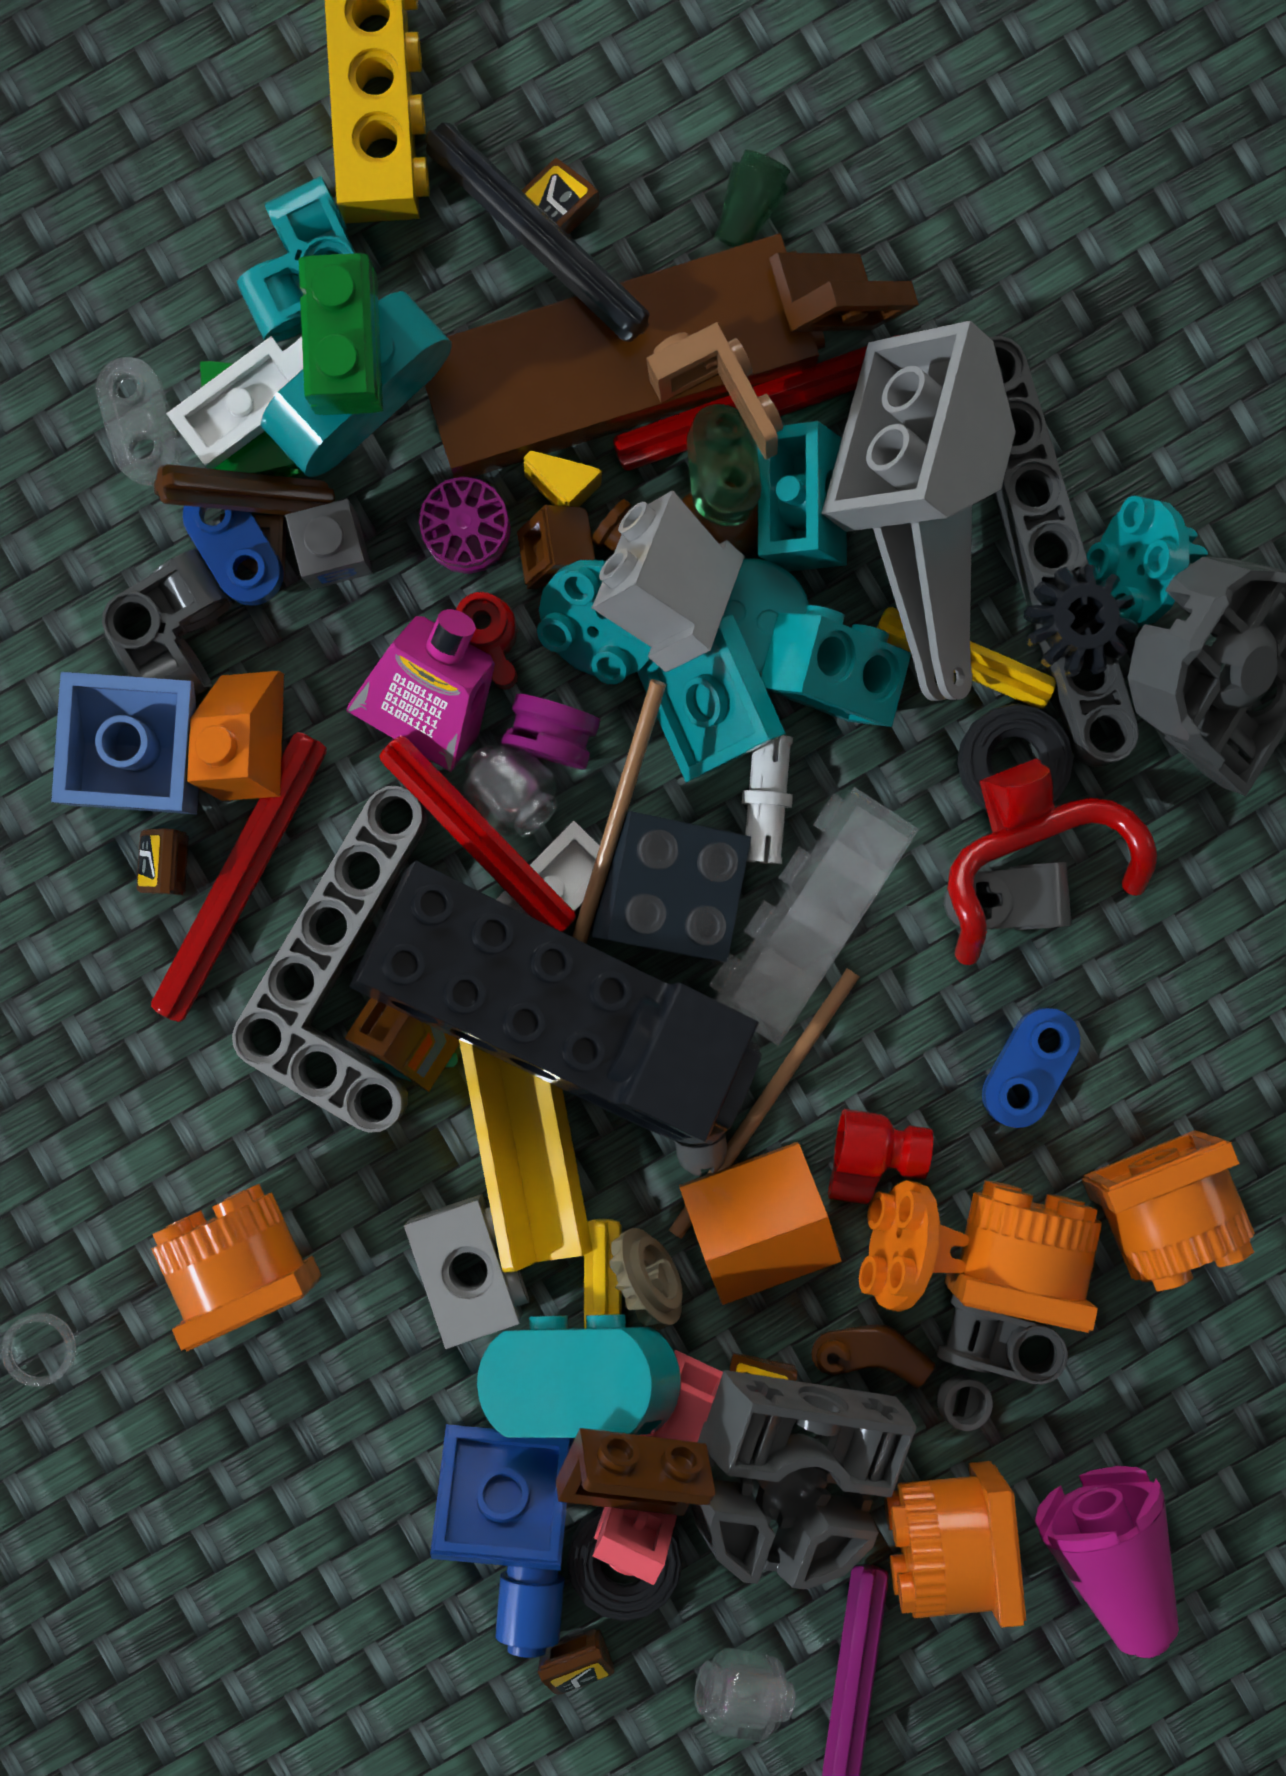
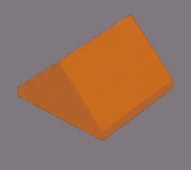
M799 1142L679 1185L705 1263L722 1305L842 1262L829 1217Z

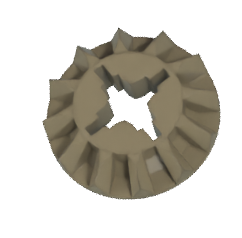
M631 1228L621 1233L620 1237L611 1242L613 1258L610 1260V1268L616 1274L618 1284L615 1288L622 1291L625 1297L626 1308L628 1310H635L638 1321L644 1326L652 1325L658 1331L675 1324L681 1316L683 1292L680 1276L671 1256L659 1241L651 1237L644 1230Z

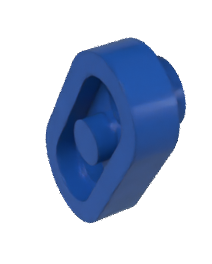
M184 506L183 523L185 529L218 584L228 596L238 603L253 606L269 601L278 593L284 577L283 565L252 512L225 510L222 522L211 526L207 525L204 520L205 512L208 508ZM247 559L257 561L258 572L255 577L250 580L238 578L237 569L241 562Z
M1037 1008L1024 1014L1017 1022L989 1072L982 1089L984 1107L993 1119L1009 1127L1023 1128L1034 1124L1044 1115L1080 1048V1033L1076 1023L1070 1016L1057 1009ZM1047 1028L1054 1029L1059 1036L1058 1046L1051 1052H1044L1038 1044L1040 1033ZM1022 1084L1028 1091L1027 1102L1021 1107L1013 1108L1008 1103L1007 1093L1012 1086Z

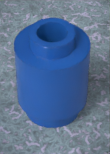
M507 1566V1570L500 1574L495 1638L499 1642L508 1645V1653L525 1658L541 1657L546 1654V1648L559 1643L564 1577L558 1574L559 1570Z

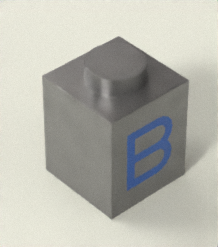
M348 499L285 515L301 578L312 590L373 574L358 514Z

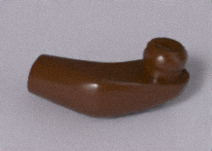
M879 1324L825 1332L815 1341L811 1352L815 1366L825 1374L835 1376L860 1369L878 1367L895 1374L915 1389H918L926 1381L935 1367V1363L893 1327Z

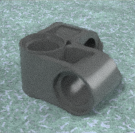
M192 549L170 559L157 568L150 576L120 594L115 595L107 603L103 611L102 625L106 636L128 669L129 677L193 681L195 696L212 687L213 684L200 660L182 636L215 621L233 606V603L218 584L198 549ZM138 608L148 609L151 615L149 631L142 638L136 640L127 639L123 631V622L126 616Z

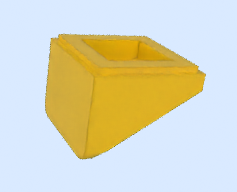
M529 451L524 456L525 477L553 505L579 507L601 485L602 471L598 468L535 451Z

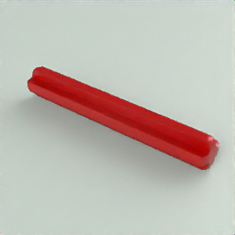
M400 735L382 750L379 758L384 766L419 800L530 917L561 932L574 922L576 918L575 911L405 736Z

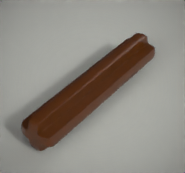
M171 464L158 468L157 479L154 482V493L160 497L161 502L171 505L287 515L335 501L334 490L329 488L325 481Z

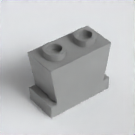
M672 490L650 504L646 502L636 504L624 516L618 528L622 535L614 554L605 562L600 571L599 579L602 581V584L592 606V609L649 645L651 649L648 657L665 672L711 650L745 557L729 541L726 540L719 544Z

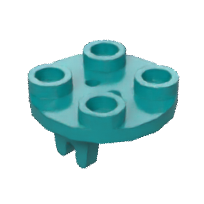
M1134 495L1124 501L1120 511L1109 523L1101 541L1090 547L1086 557L1088 563L1095 566L1097 585H1100L1111 574H1115L1120 578L1118 586L1111 592L1115 600L1125 595H1132L1135 598V605L1120 613V617L1133 620L1138 624L1137 628L1144 626V624L1155 623L1171 609L1175 600L1165 591L1175 575L1186 569L1189 563L1193 564L1200 558L1206 557L1208 551L1203 546L1192 544L1198 536L1197 532L1185 526L1183 517L1170 503Z
M578 560L560 568L543 589L539 606L541 622L537 627L538 638L545 648L556 652L575 669L593 675L603 683L618 684L627 675L639 671L650 659L648 654L651 647L592 609L602 584L599 574L606 561Z

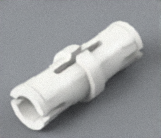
M782 735L752 751L749 790L742 792V804L748 805L745 835L751 836L746 862L758 861L765 864H782L783 858L781 853L785 808H792L793 798L792 794L787 793L790 747L793 737Z

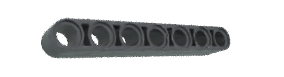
M994 336L989 338L994 342L998 363L1004 367L1007 373L1008 382L1004 383L1012 419L1023 428L1026 442L1021 446H1012L1002 488L993 495L1027 607L1042 605L1037 600L1033 590L1040 582H1046L1055 586L1054 573L1059 568L1067 567L1077 580L1081 568L1089 563L1026 356L1022 348L1012 339ZM1029 480L1040 486L1044 495L1043 505L1040 507H1029L1019 501L1015 492L1016 482ZM1048 540L1058 546L1062 553V563L1059 568L1050 569L1042 566L1037 561L1033 548L1036 541ZM1082 608L1078 610L1080 613L1079 627L1074 629L1078 634L1087 629L1085 624L1090 617L1089 613ZM1032 623L1034 631L1042 628L1041 624ZM1046 641L1039 644L1042 657L1051 648ZM1062 655L1053 665L1046 667L1047 674L1056 681L1053 693L1074 756L1083 764L1091 767L1107 766L1127 757L1136 747L1139 734L1137 721L1118 660L1106 655L1107 669L1098 674L1099 681L1094 691H1085L1077 687L1071 677L1066 676L1064 670L1065 656ZM1095 720L1109 723L1116 732L1117 742L1111 753L1099 751L1090 740L1089 731Z

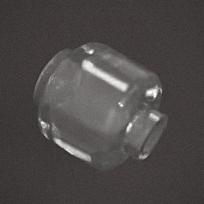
M509 744L500 745L495 749L489 745L477 751L468 761L465 767V774L468 777L463 787V797L501 836L511 837L517 834L521 837L530 836L543 827L552 817L558 804L557 799L554 797L557 790L556 779L553 773L532 753Z
M729 1647L715 1654L712 1661L707 1660L701 1666L695 1685V1708L699 1714L704 1716L707 1727L712 1732L720 1736L763 1742L775 1734L781 1722H787L790 1719L795 1704V1689L793 1684L786 1680V1673L779 1659L769 1654Z

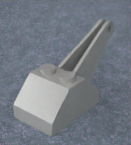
M971 321L868 342L822 515L845 532L873 528L915 664L919 686L923 695L930 701L963 699L971 689L972 505L1001 490L1016 432L994 342ZM954 670H955L956 676H957V680H956V683H955V684H954Z

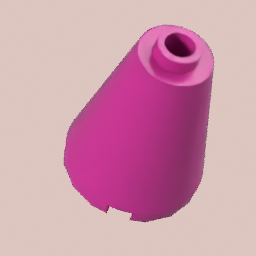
M1113 1466L1089 1471L1079 1475L1083 1485L1081 1488L1079 1487L1064 1495L1060 1485L1051 1491L1038 1506L1035 1523L1040 1537L1119 1650L1140 1658L1156 1657L1169 1648L1170 1643L1174 1641L1179 1632L1164 1493L1157 1479L1154 1482L1150 1481L1146 1470L1138 1467Z

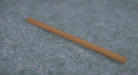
M650 680L572 935L573 938L587 944L666 688V684L659 680Z
M849 969L845 970L727 1143L725 1163L719 1170L732 1166L860 978L857 974ZM686 1205L669 1229L670 1232L681 1239L692 1225Z

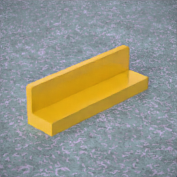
M459 1040L502 1271L504 1273L515 1272L536 1262L579 1257L592 1252L593 1249L563 1089L496 1058L469 1043Z

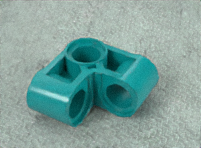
M322 176L264 203L269 217L288 253L279 258L255 265L243 273L237 280L239 290L264 341L272 336L275 342L278 343L302 333L300 297L303 296L299 283L298 258L312 255L356 253L345 231L347 226Z

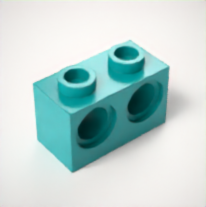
M808 605L805 614L778 613L761 675L766 690L848 722L892 727L911 652L887 643L889 633L884 630L861 624H853L851 628L843 625L845 615L833 609Z

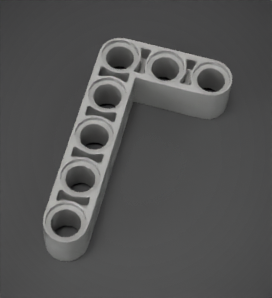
M386 786L376 791L368 799L240 1015L232 1033L233 1047L237 1055L245 1063L355 1128L368 1133L381 1132L391 1127L405 1114L408 1105V1092L403 1082L389 1071L312 1027L311 1024L425 832L428 823L426 808L408 789L399 786ZM402 799L407 801L413 810L411 825L399 834H389L381 824L380 815L383 808L393 800ZM371 854L380 865L379 878L373 886L362 890L357 889L349 879L348 869L351 862L357 856ZM330 908L338 909L344 914L347 921L345 936L334 945H329L322 941L316 930L319 916ZM297 963L307 966L314 976L313 990L302 1000L293 998L284 986V977L287 970ZM264 1018L273 1021L281 1032L279 1048L269 1055L260 1052L252 1041L254 1026L259 1020ZM316 1051L329 1054L337 1065V1074L330 1086L322 1087L316 1085L307 1075L306 1064L308 1058ZM368 1084H378L389 1091L393 1106L386 1118L376 1119L364 1112L361 1106V1095Z

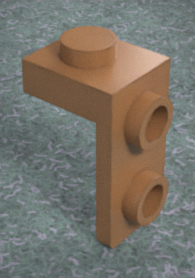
M717 322L690 336L688 333L682 332L668 337L654 349L653 355L646 358L649 381L661 403L719 374L764 459L767 460L778 454L777 432L783 430L779 413L767 394L757 397L747 376L753 374V369L742 344L737 338L727 341Z

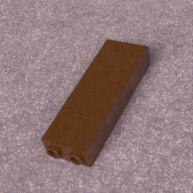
M781 233L621 282L620 284L650 314L648 319L649 327L644 334L638 335L632 342L623 341L577 296L447 336L452 342L450 354L436 375L425 385L454 478L462 476L472 478L523 462L524 456L529 451L549 454L729 396L730 394L721 377L717 374L662 403L660 402L649 381L646 358L654 354V349L662 341L678 333L686 332L690 336L717 322L727 341L737 338L742 344L753 369V374L747 376L752 387L815 367L819 357L818 350L825 348L823 331H790L769 261V257L778 252L787 253ZM794 250L788 253H797V251Z

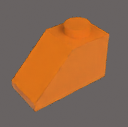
M268 671L222 675L218 678L190 718L187 782L221 801L280 797L284 674L282 672Z

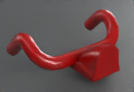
M1037 758L980 780L992 833L977 839L963 848L949 870L947 889L961 928L955 948V957L964 965L976 963L980 958L986 940V917L974 889L975 875L982 866L1079 825L1089 823L1103 824L1116 830L1129 847L1131 861L1123 877L1122 887L1126 893L1137 896L1144 893L1147 889L1157 864L1156 845L1149 828L1132 810L1112 800L1086 798L1054 807L1053 782L1050 768L1043 765L1041 760Z

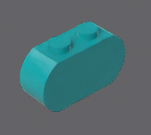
M394 292L378 300L383 411L340 415L315 414L311 404L307 402L304 396L303 369L275 394L266 407L261 418V427L307 477L319 476L337 466L426 385L440 370L449 356L452 342L406 292Z
M625 1314L586 1315V1328H568V1315L530 1316L529 1329L503 1331L490 1343L481 1359L477 1377L478 1396L483 1412L491 1425L506 1438H576L580 1428L634 1435L652 1434L660 1429L671 1417L678 1402L681 1386L678 1361L666 1339L651 1327H626Z

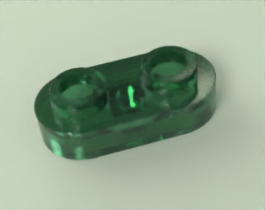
M724 404L706 406L696 414L687 435L692 499L698 512L708 521L721 526H736L749 519L761 496L757 445L738 409ZM724 482H731L737 488L730 487L726 485Z

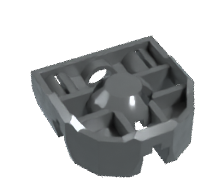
M1202 557L1175 575L1165 590L1190 616L1186 621L1176 619L1170 630L1144 624L1135 639L1128 682L1135 712L1143 720L1163 734H1166L1164 739L1208 778L1225 789L1247 796L1286 732V571L1232 558ZM1210 634L1216 638L1212 646L1205 644ZM1225 663V666L1220 674L1221 664ZM1277 687L1275 699L1269 706L1263 710L1252 711V705L1258 702L1269 688ZM1239 750L1250 758L1248 763L1238 754Z
M724 1370L707 1421L703 1424L698 1443H706L711 1467L716 1463L728 1476L741 1477V1481L739 1483L713 1479L715 1496L709 1505L691 1504L695 1524L717 1561L742 1582L758 1584L763 1568L766 1571L777 1572L792 1588L807 1590L845 1576L873 1548L879 1533L869 1513L873 1502L869 1495L892 1497L917 1427L907 1409L896 1396ZM794 1423L815 1434L831 1436L828 1446L826 1447L819 1440L804 1434H791ZM754 1479L759 1484L755 1500L751 1495ZM827 1483H837L845 1493L842 1496L831 1495L825 1488ZM771 1520H776L778 1523L776 1535L769 1525Z

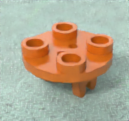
M905 1180L895 1185L889 1193H875L869 1204L867 1214L868 1225L873 1230L869 1244V1256L862 1262L859 1271V1286L862 1293L875 1296L879 1305L888 1310L901 1312L912 1308L920 1299L933 1273H962L965 1271V1262L960 1259H954L950 1254V1250L952 1247L967 1246L969 1238L966 1234L940 1224L937 1202L928 1186Z

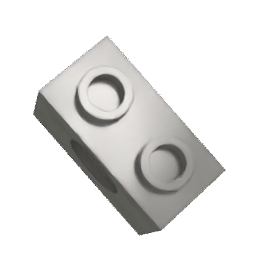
M483 1194L412 1217L407 1221L404 1228L445 1349L520 1323L523 1315L520 1306L529 1303L527 1289L520 1270L507 1273L502 1271L490 1207L487 1208ZM465 1252L479 1255L487 1265V1277L475 1284L461 1281L454 1272V1258Z

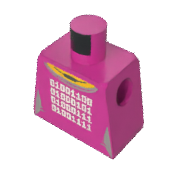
M453 609L443 610L439 613L435 623L425 617L415 616L386 650L350 701L346 711L393 739L400 735L405 736L426 758L451 772L479 735L495 663L489 654L470 644L476 628L473 620L463 612Z

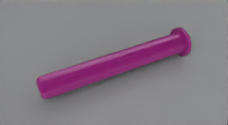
M857 1564L851 1569L822 1776H861L889 1581L888 1572L875 1565Z

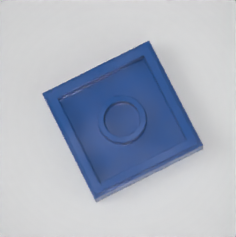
M446 1424L430 1552L431 1559L561 1571L567 1503L558 1502L556 1478L573 1444V1438H506L496 1429Z

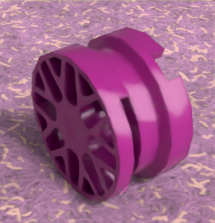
M462 476L445 480L430 491L421 507L419 525L422 539L435 560L450 571L465 574L485 571L498 562L508 548L511 526L505 503L493 487L480 479ZM441 490V493L434 497L433 500H431L434 494Z
M516 694L512 706V711L517 714L513 724L514 728L506 730L501 743L509 748L547 761L586 770L590 752L586 749L589 737L597 735L601 719L554 701L526 694Z

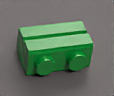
M353 253L312 255L298 258L299 283L303 296L300 297L304 396L307 402L311 404L312 410L317 415L377 413L383 411L378 283L369 255Z

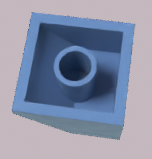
M61 672L51 802L81 807L197 814L199 788L187 782L190 718L197 709L194 682Z

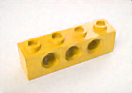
M325 0L336 199L345 223L420 219L418 197H427L430 194L426 157H416L415 135L426 134L423 96L422 94L412 95L411 72H422V57L419 32H408L407 10H418V0ZM373 15H381L389 19L382 29L375 32H367L359 28L360 24L367 17ZM375 77H386L393 81L391 87L379 95H371L362 91L365 84ZM378 139H391L397 143L394 151L386 157L374 158L366 154L369 145Z

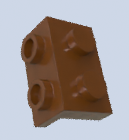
M585 1428L579 1429L556 1478L558 1502L684 1516L689 1504L709 1505L715 1496V1487L706 1443Z

